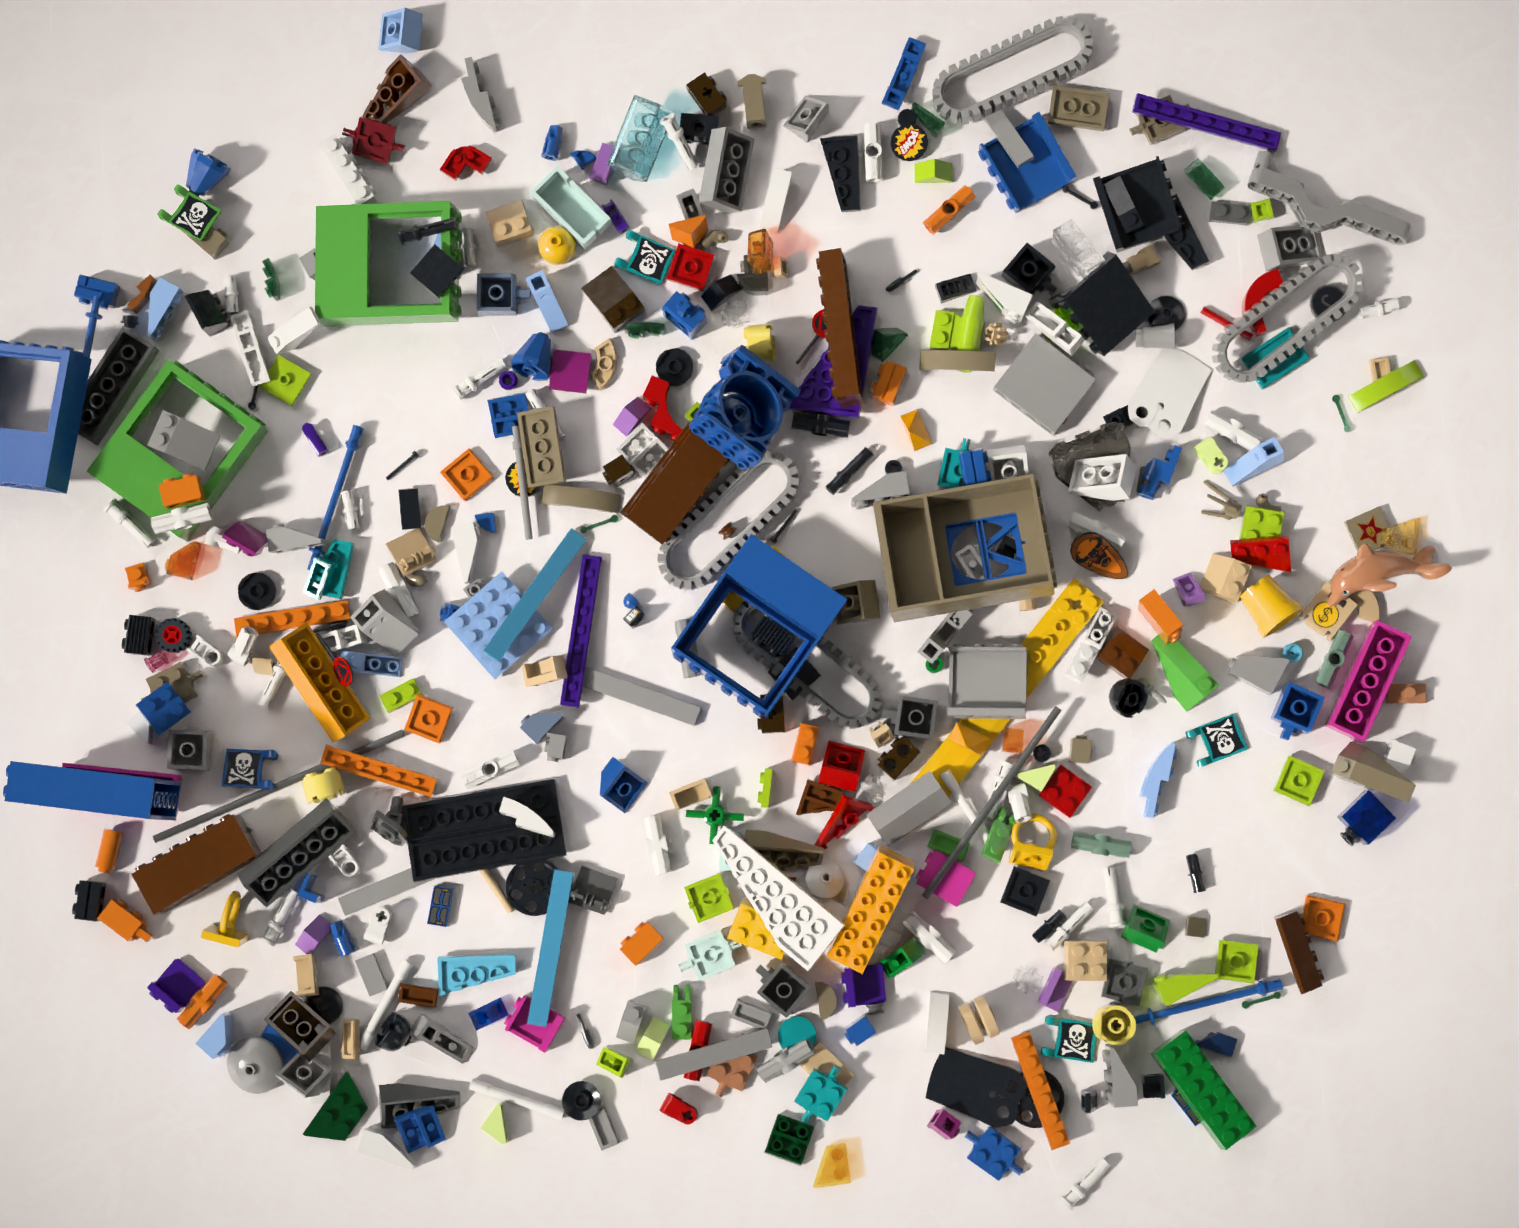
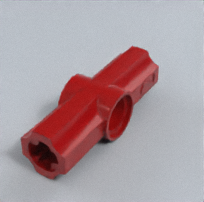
M696 1020L689 1051L693 1050V1047L696 1045L701 1047L708 1045L713 1023ZM703 1068L685 1073L683 1078L700 1082Z

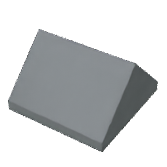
M804 96L783 126L805 142H808L829 113V104Z
M297 1053L276 1074V1077L305 1098L320 1095L332 1073V1069L315 1057L308 1062Z

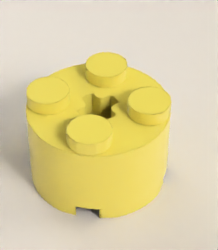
M772 323L748 325V327L744 328V338L747 339L748 346L745 347L764 362H774L776 347L775 337L770 334V330H773Z
M336 767L324 770L325 772L317 775V772L305 775L306 777L303 778L302 785L308 804H311L312 801L314 804L320 803L326 798L328 800L334 799L336 794H340V796L345 794L339 771H336Z
M1111 1004L1097 1009L1093 1017L1092 1027L1096 1037L1101 1041L1111 1045H1123L1135 1034L1136 1021L1134 1016L1125 1007ZM1111 1023H1117V1026L1111 1027Z

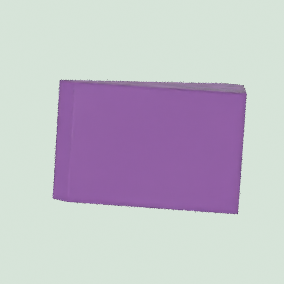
M637 396L622 409L612 425L627 437L652 408Z
M319 914L303 930L295 945L305 954H313L331 932V923Z

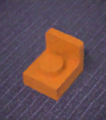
M142 562L125 568L129 581L128 589L140 592L146 590V586L151 585L145 563Z

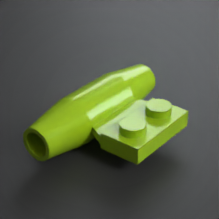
M969 295L962 317L954 312L936 310L930 348L938 350L957 348V351H979L984 325V297ZM957 370V371L965 372V373H971V372H972V371H969V370Z

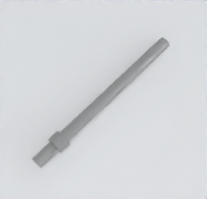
M513 426L514 441L512 442V447L515 450L525 540H532L533 535L519 426Z

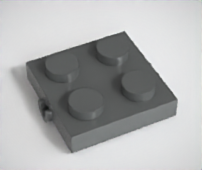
M1110 959L1107 968V981H1104L1101 997L1116 1000V1003L1120 1004L1128 1003L1140 1006L1149 968L1133 965V962L1130 961L1122 962Z

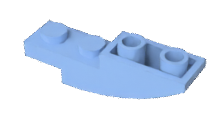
M1169 743L1159 753L1145 776L1139 795L1147 798L1143 817L1154 818V815L1158 814L1159 804L1156 802L1157 797L1161 796L1163 785L1160 782H1168L1169 778L1172 779L1174 767L1171 766L1172 760H1175L1177 757L1178 748H1175L1176 743Z

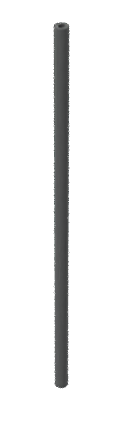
M1054 707L921 895L928 900L1041 741L1062 711L1060 708Z

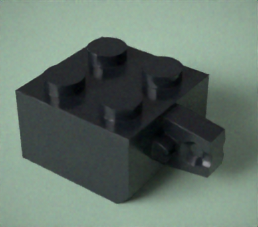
M1028 242L1001 274L1011 285L1032 294V297L1037 291L1042 293L1044 290L1052 296L1057 290L1051 283L1052 279L1050 278L1056 266Z

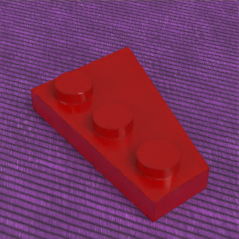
M1289 535L1230 540L1232 558L1246 564L1291 573Z

